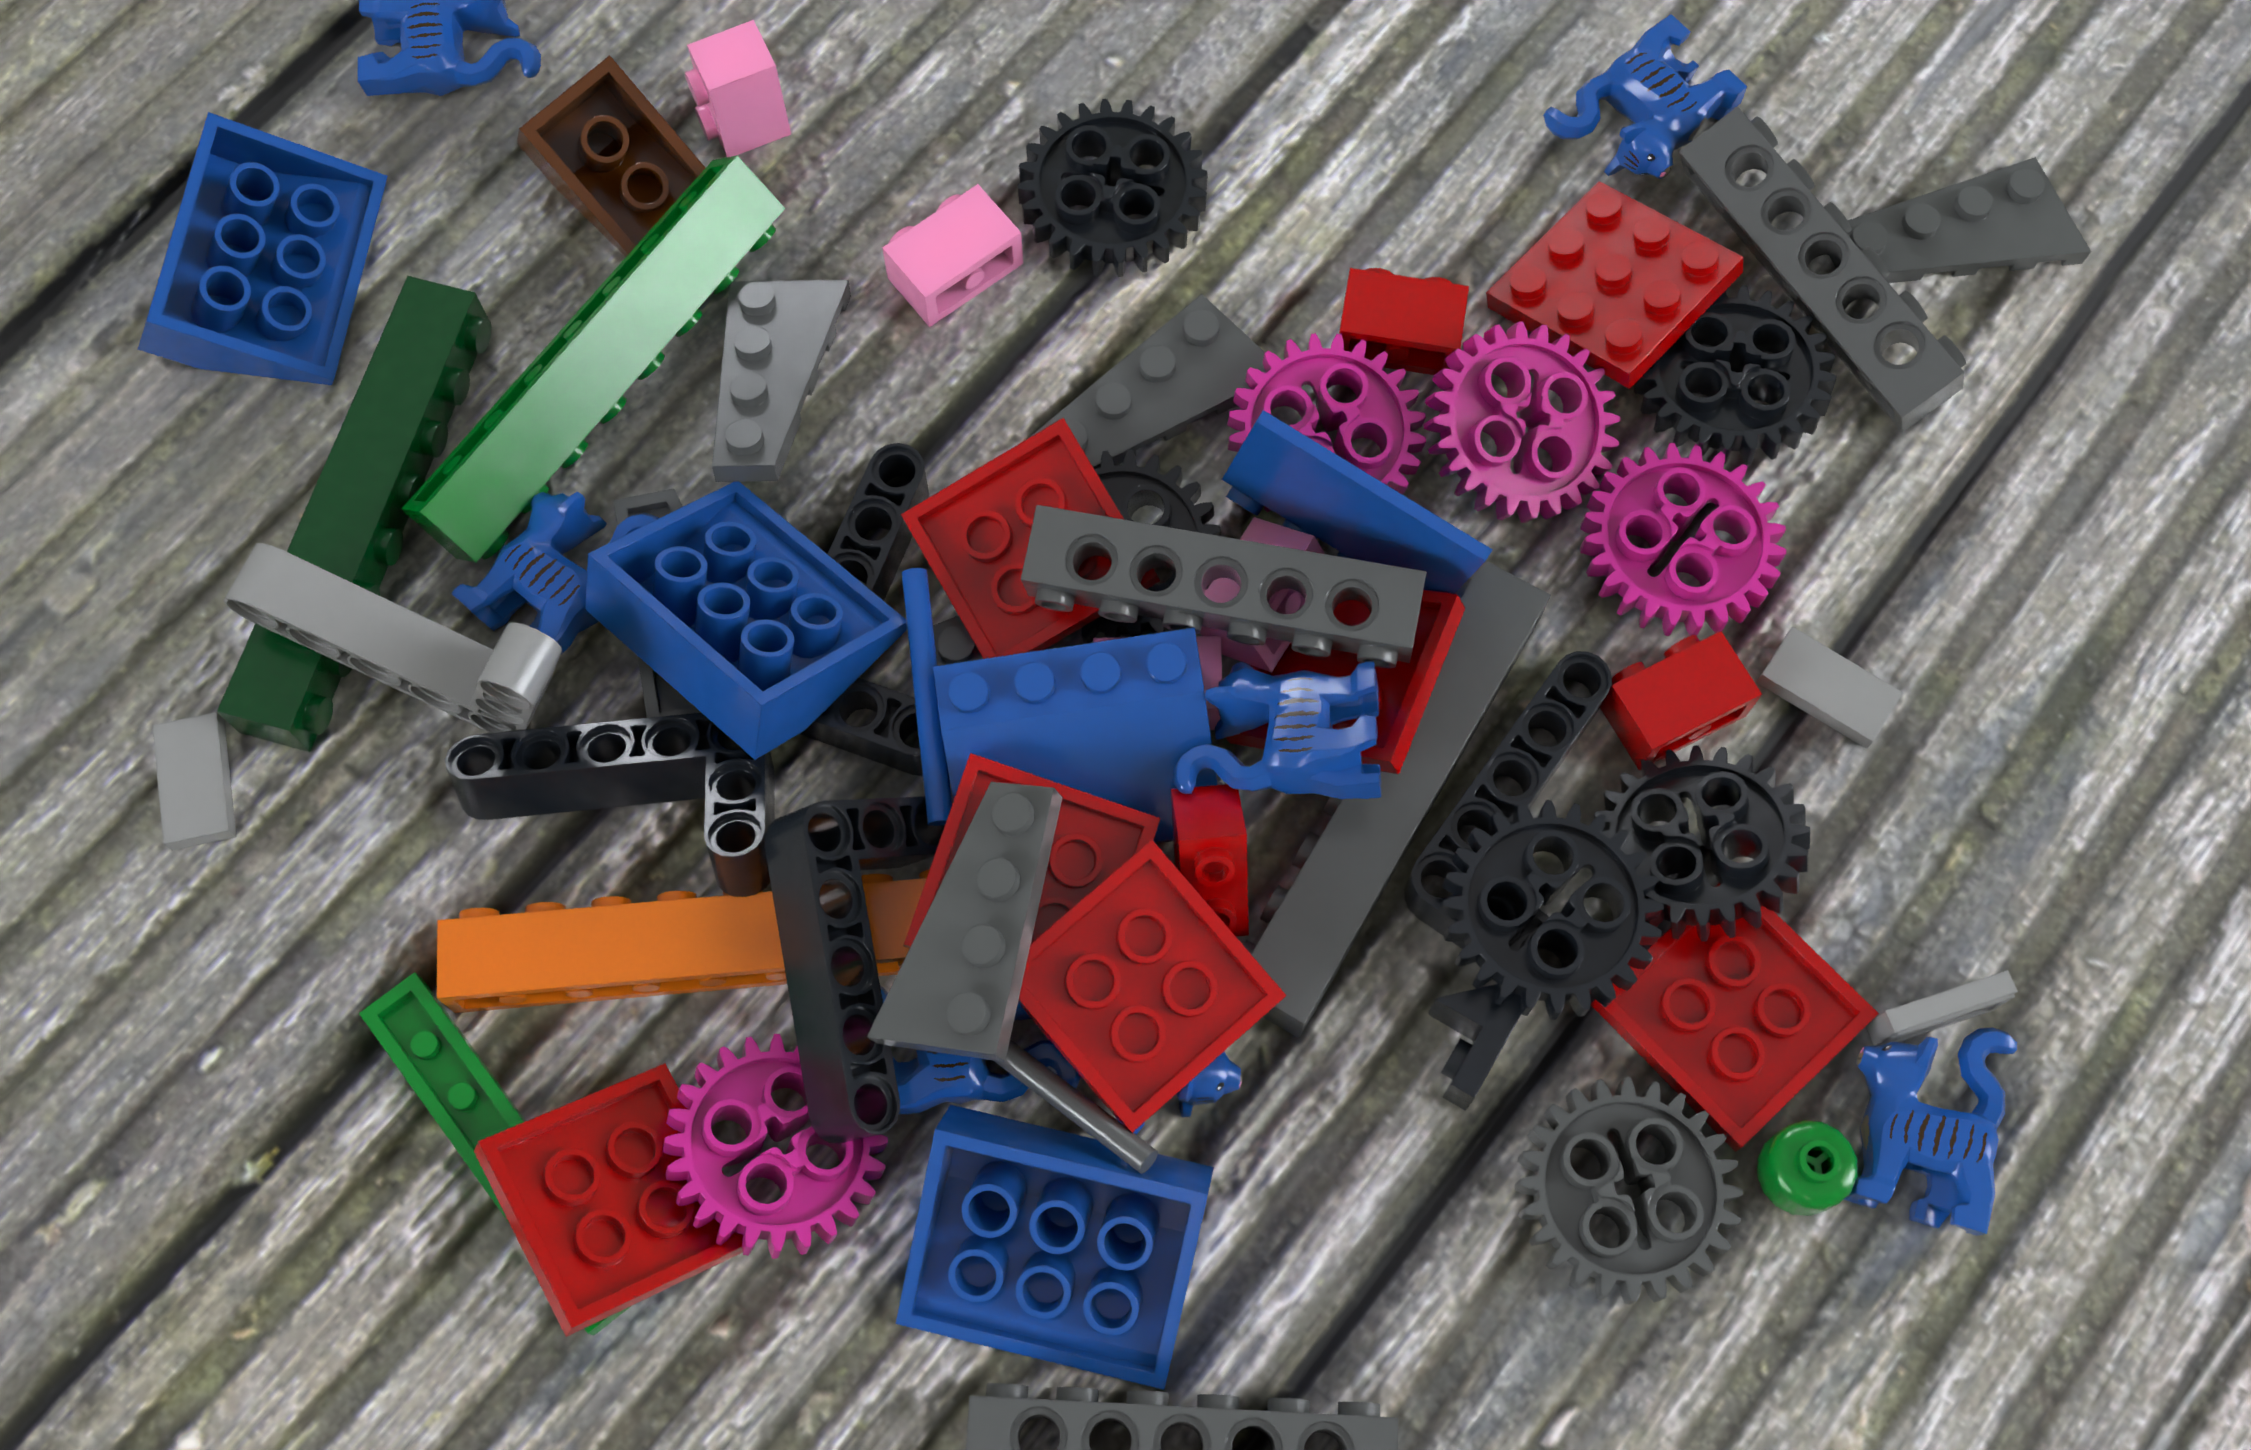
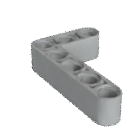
M264 543L255 544L223 600L225 605L232 611L257 625L490 733L527 729L551 681L562 653V647L550 636L530 626L512 622L506 625L493 650L282 549Z

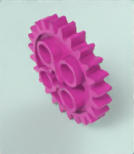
M1517 322L1508 328L1506 334L1498 324L1484 333V339L1478 334L1473 335L1463 343L1464 351L1456 349L1445 358L1450 369L1444 368L1433 376L1432 381L1443 391L1435 392L1425 399V404L1439 411V415L1424 423V429L1440 433L1441 440L1432 445L1428 452L1435 455L1446 454L1449 460L1438 474L1440 477H1445L1457 473L1461 480L1454 494L1458 497L1473 489L1477 492L1474 510L1478 512L1496 502L1497 519L1501 521L1512 516L1516 509L1521 523H1527L1537 518L1539 512L1546 520L1560 514L1561 506L1569 510L1581 504V494H1589L1600 487L1594 475H1600L1612 468V464L1600 453L1608 452L1619 446V441L1606 434L1605 429L1618 423L1620 416L1604 412L1603 404L1616 396L1615 392L1607 390L1598 391L1595 385L1605 374L1604 369H1595L1587 372L1583 365L1588 359L1590 352L1584 349L1574 356L1567 353L1570 342L1568 334H1564L1552 344L1548 343V327L1543 324L1532 331L1529 337L1523 322ZM1529 372L1533 373V375H1534V383H1533V387H1532V388H1531V376H1530V373H1529ZM1491 374L1500 377L1505 382L1507 398L1499 395L1494 390L1491 383ZM1549 389L1561 398L1563 404L1562 413L1555 410L1548 399ZM1481 432L1490 435L1497 447L1495 457L1483 449L1480 442ZM1538 447L1546 450L1550 455L1552 471L1545 469L1540 464ZM1512 458H1513V465H1514V470H1515L1516 474L1512 473L1511 470H1510V464H1511V459H1512Z
M1314 333L1310 336L1307 351L1301 352L1297 344L1292 339L1286 340L1284 360H1281L1276 354L1268 350L1263 358V366L1266 373L1252 367L1247 370L1245 381L1251 389L1236 388L1233 402L1243 410L1230 411L1227 426L1240 432L1229 436L1227 446L1228 450L1238 452L1263 410L1271 414V411L1277 407H1291L1299 413L1301 421L1289 425L1290 427L1403 495L1409 483L1402 474L1415 475L1421 463L1420 460L1410 453L1422 452L1426 443V437L1412 431L1422 427L1426 415L1419 411H1408L1416 403L1419 392L1417 389L1399 390L1406 374L1404 368L1390 374L1383 370L1388 353L1384 351L1370 361L1364 358L1366 341L1361 340L1353 351L1349 352L1344 350L1342 334H1336L1331 348H1322L1317 334ZM1303 385L1312 387L1316 396V406L1315 404L1313 405L1306 391L1302 389ZM1334 385H1344L1353 390L1357 399L1349 403L1337 402L1331 398L1327 389ZM1319 415L1326 431H1338L1334 444H1332L1326 432L1315 433ZM1359 438L1371 439L1379 446L1381 454L1371 458L1363 457L1356 453L1351 442ZM1266 506L1264 507V510H1266L1267 512L1271 510Z
M1669 443L1661 460H1659L1650 447H1646L1639 458L1638 465L1630 458L1624 457L1616 471L1617 475L1608 471L1604 474L1599 487L1601 491L1594 490L1586 506L1591 512L1585 514L1580 530L1590 535L1585 536L1580 547V553L1596 556L1591 560L1586 571L1588 577L1606 576L1607 578L1599 592V596L1604 598L1618 593L1623 598L1619 604L1617 614L1621 616L1635 607L1641 611L1639 618L1640 628L1644 629L1656 617L1662 619L1664 636H1670L1678 622H1684L1686 630L1691 636L1698 635L1703 627L1704 620L1717 633L1726 626L1728 616L1740 624L1750 612V606L1756 608L1761 606L1769 594L1766 588L1772 589L1781 574L1775 567L1779 566L1787 550L1776 545V543L1779 542L1785 533L1786 527L1778 523H1768L1773 518L1779 505L1777 502L1759 503L1758 498L1766 484L1762 481L1746 486L1742 482L1748 468L1745 464L1728 472L1723 469L1725 454L1721 451L1709 463L1703 461L1702 450L1698 444L1694 445L1688 458H1681L1675 443ZM1665 494H1676L1682 497L1688 506H1678L1671 503ZM1707 503H1714L1717 508L1702 521L1694 537L1688 538L1680 546L1670 563L1658 576H1650L1647 571L1662 559L1671 541H1677L1685 533L1695 516ZM1715 531H1725L1731 534L1736 539L1737 544H1730L1720 540ZM1627 536H1640L1650 544L1651 548H1638L1628 540ZM1683 572L1694 576L1701 586L1692 587L1684 584L1678 578L1677 573Z
M774 1034L767 1052H760L754 1039L746 1037L742 1058L739 1059L725 1046L721 1047L717 1056L719 1071L700 1062L696 1067L694 1076L701 1088L682 1084L679 1088L677 1099L687 1109L669 1110L666 1124L681 1133L665 1137L663 1152L682 1158L667 1166L665 1176L670 1181L687 1180V1184L678 1192L676 1198L677 1205L684 1206L698 1201L701 1207L695 1216L693 1226L700 1228L715 1219L721 1224L716 1243L720 1246L734 1232L742 1234L743 1255L749 1256L757 1240L762 1239L767 1240L772 1259H778L785 1239L790 1238L801 1255L807 1254L811 1246V1232L813 1231L823 1241L830 1244L837 1235L836 1224L833 1218L852 1227L859 1217L857 1208L852 1201L869 1205L876 1191L864 1179H880L886 1165L869 1155L883 1152L888 1144V1137L880 1134L840 1144L829 1143L820 1138L811 1126L806 1130L803 1129L791 1138L785 1155L777 1147L770 1148L750 1161L740 1172L730 1177L725 1176L722 1173L724 1167L741 1163L746 1159L748 1160L756 1156L762 1149L766 1135L769 1134L773 1141L780 1142L803 1127L810 1118L798 1046H796L794 1052H785L780 1034ZM781 1088H790L797 1091L803 1097L805 1106L796 1111L783 1110L773 1102L771 1093ZM723 1120L733 1121L744 1129L747 1138L735 1145L724 1144L716 1139L711 1127ZM816 1144L826 1145L836 1152L839 1165L831 1169L818 1168L809 1161L806 1149ZM755 1178H767L779 1187L781 1198L770 1204L759 1203L748 1194L746 1184Z

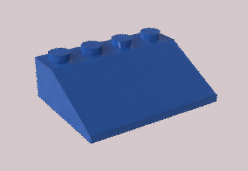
M208 112L137 350L198 369L332 385L388 176Z
M1264 410L1221 479L1232 486L1226 495L1228 499L1256 516L1266 506L1285 518L1281 526L1315 536L1316 539L1318 538L1338 550L1339 552L1336 556L1426 571L1424 590L1455 594L1487 560L1493 550Z
M732 482L588 553L585 610L754 760L805 731L907 631V621L903 616L740 482Z
M1195 628L933 666L941 733L953 801L969 755L972 753L1159 817L1161 819L1153 841L1156 844L1173 841L1171 789L1177 788L1173 783V770L1179 758L1193 747L1206 744L1212 745ZM1209 768L1198 773L1194 787L1218 785L1216 772Z
M950 1105L934 1131L896 1324L1165 1390L1214 1167L1158 1154L1153 1165L1145 1173L1140 1174L1094 1138Z

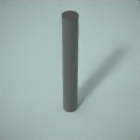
M1011 1039L1005 1062L993 1060L1140 1174L1145 1173L1155 1162L1158 1155L1156 1149L1135 1133H1132L1118 1120Z

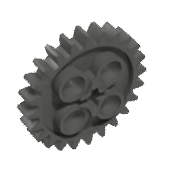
M1625 1077L1618 1084L1616 1094L1612 1096L1604 1080L1599 1079L1591 1086V1102L1577 1088L1571 1090L1565 1096L1570 1114L1563 1108L1552 1104L1544 1112V1115L1553 1130L1535 1125L1527 1135L1541 1150L1523 1151L1518 1157L1517 1162L1534 1171L1533 1176L1522 1178L1515 1183L1516 1191L1533 1195L1534 1198L1533 1203L1518 1213L1519 1219L1539 1220L1542 1226L1532 1236L1529 1243L1531 1246L1551 1242L1555 1250L1546 1266L1549 1269H1553L1565 1261L1573 1265L1569 1286L1573 1288L1580 1285L1589 1276L1595 1278L1596 1299L1599 1300L1608 1297L1615 1284L1620 1286L1621 1296L1626 1305H1631L1638 1300L1641 1285H1644L1653 1302H1659L1666 1298V1279L1680 1293L1692 1288V1280L1687 1267L1703 1277L1712 1273L1715 1268L1705 1250L1720 1255L1729 1251L1730 1243L1717 1230L1718 1228L1731 1229L1739 1225L1741 1220L1737 1215L1723 1208L1724 1203L1733 1201L1743 1195V1189L1723 1184L1722 1176L1738 1167L1737 1160H1717L1714 1153L1727 1139L1724 1134H1716L1705 1138L1700 1130L1706 1123L1709 1114L1706 1111H1702L1690 1119L1686 1118L1682 1114L1686 1095L1683 1093L1677 1095L1667 1105L1661 1103L1660 1085L1655 1081L1646 1088L1642 1096H1636L1631 1077ZM1608 1131H1614L1618 1136L1620 1142L1618 1148L1619 1159L1612 1143L1607 1139ZM1638 1134L1655 1136L1662 1143L1665 1150L1663 1165L1651 1164L1640 1156L1636 1147ZM1584 1148L1591 1151L1597 1157L1601 1170L1598 1179L1588 1180L1580 1177L1574 1171L1570 1162L1572 1149ZM1624 1179L1627 1185L1638 1184L1641 1195L1632 1201L1629 1195H1617L1614 1185ZM1658 1200L1672 1201L1681 1208L1685 1219V1225L1681 1233L1668 1231L1660 1224L1656 1216ZM1602 1214L1610 1217L1616 1223L1620 1235L1616 1248H1606L1599 1245L1593 1239L1589 1227L1592 1215ZM1637 1222L1643 1235L1648 1239L1649 1248L1647 1250L1641 1249L1636 1239L1638 1233Z

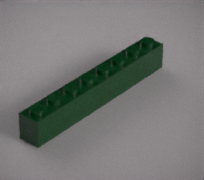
M407 275L288 547V553L380 596L379 587L389 565L392 566L397 562L403 547L402 532L409 516L401 509L426 482L425 478L433 459L440 457L443 453L448 439L447 425L455 406L461 405L467 397L470 386L469 373L477 354H482L487 349L491 338V322L475 292ZM255 624L217 712L241 734L310 752L317 735L322 734L331 721L333 714L332 699L342 677H346L351 672L352 668Z

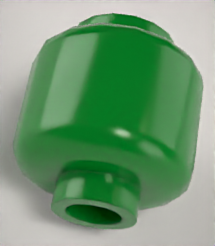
M1802 1120L1787 1125L1764 1143L1757 1159V1178L1763 1193L1776 1207L1792 1215L1812 1216L1838 1205L1851 1193L1857 1179V1157L1851 1143L1838 1129L1823 1122Z

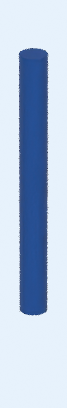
M911 568L902 571V583L927 822L929 826H943L946 824L952 807V797L933 666H937L928 573L924 568Z

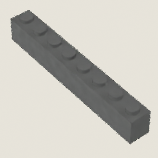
M1485 561L1472 579L1469 578L1455 593L1460 597L1465 606V611L1399 775L1381 771V798H1329L1323 812L1332 816L1321 836L1312 831L1306 836L1292 862L1293 866L1300 869L1299 874L1289 890L1280 885L1277 886L1260 916V920L1268 923L1266 930L1257 945L1248 940L1243 943L1244 947L1287 995L1263 1018L1298 1038L1302 1035L1528 642L1550 599V594L1488 561Z

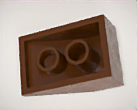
M610 55L526 122L518 131L517 144L552 185L625 257L705 169V166Z

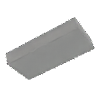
M1791 627L1756 682L1866 749L1874 742L1903 694L1902 691L1794 627Z
M217 712L152 725L163 844L173 851L237 837L224 719Z
M2007 970L1886 1010L1873 1019L1866 1026V1029L1874 1046L1889 1042H1901L1994 1011L2015 997L2014 994L2018 990Z

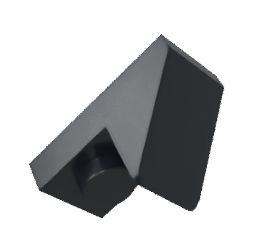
M1499 984L1435 999L1428 1012L1434 1019L1473 1041L1470 1044L1460 1038L1441 1071L1443 1075L1452 1079L1442 1097L1465 1111L1478 1094L1522 1015L1520 995L1512 993L1501 1005L1495 1003Z

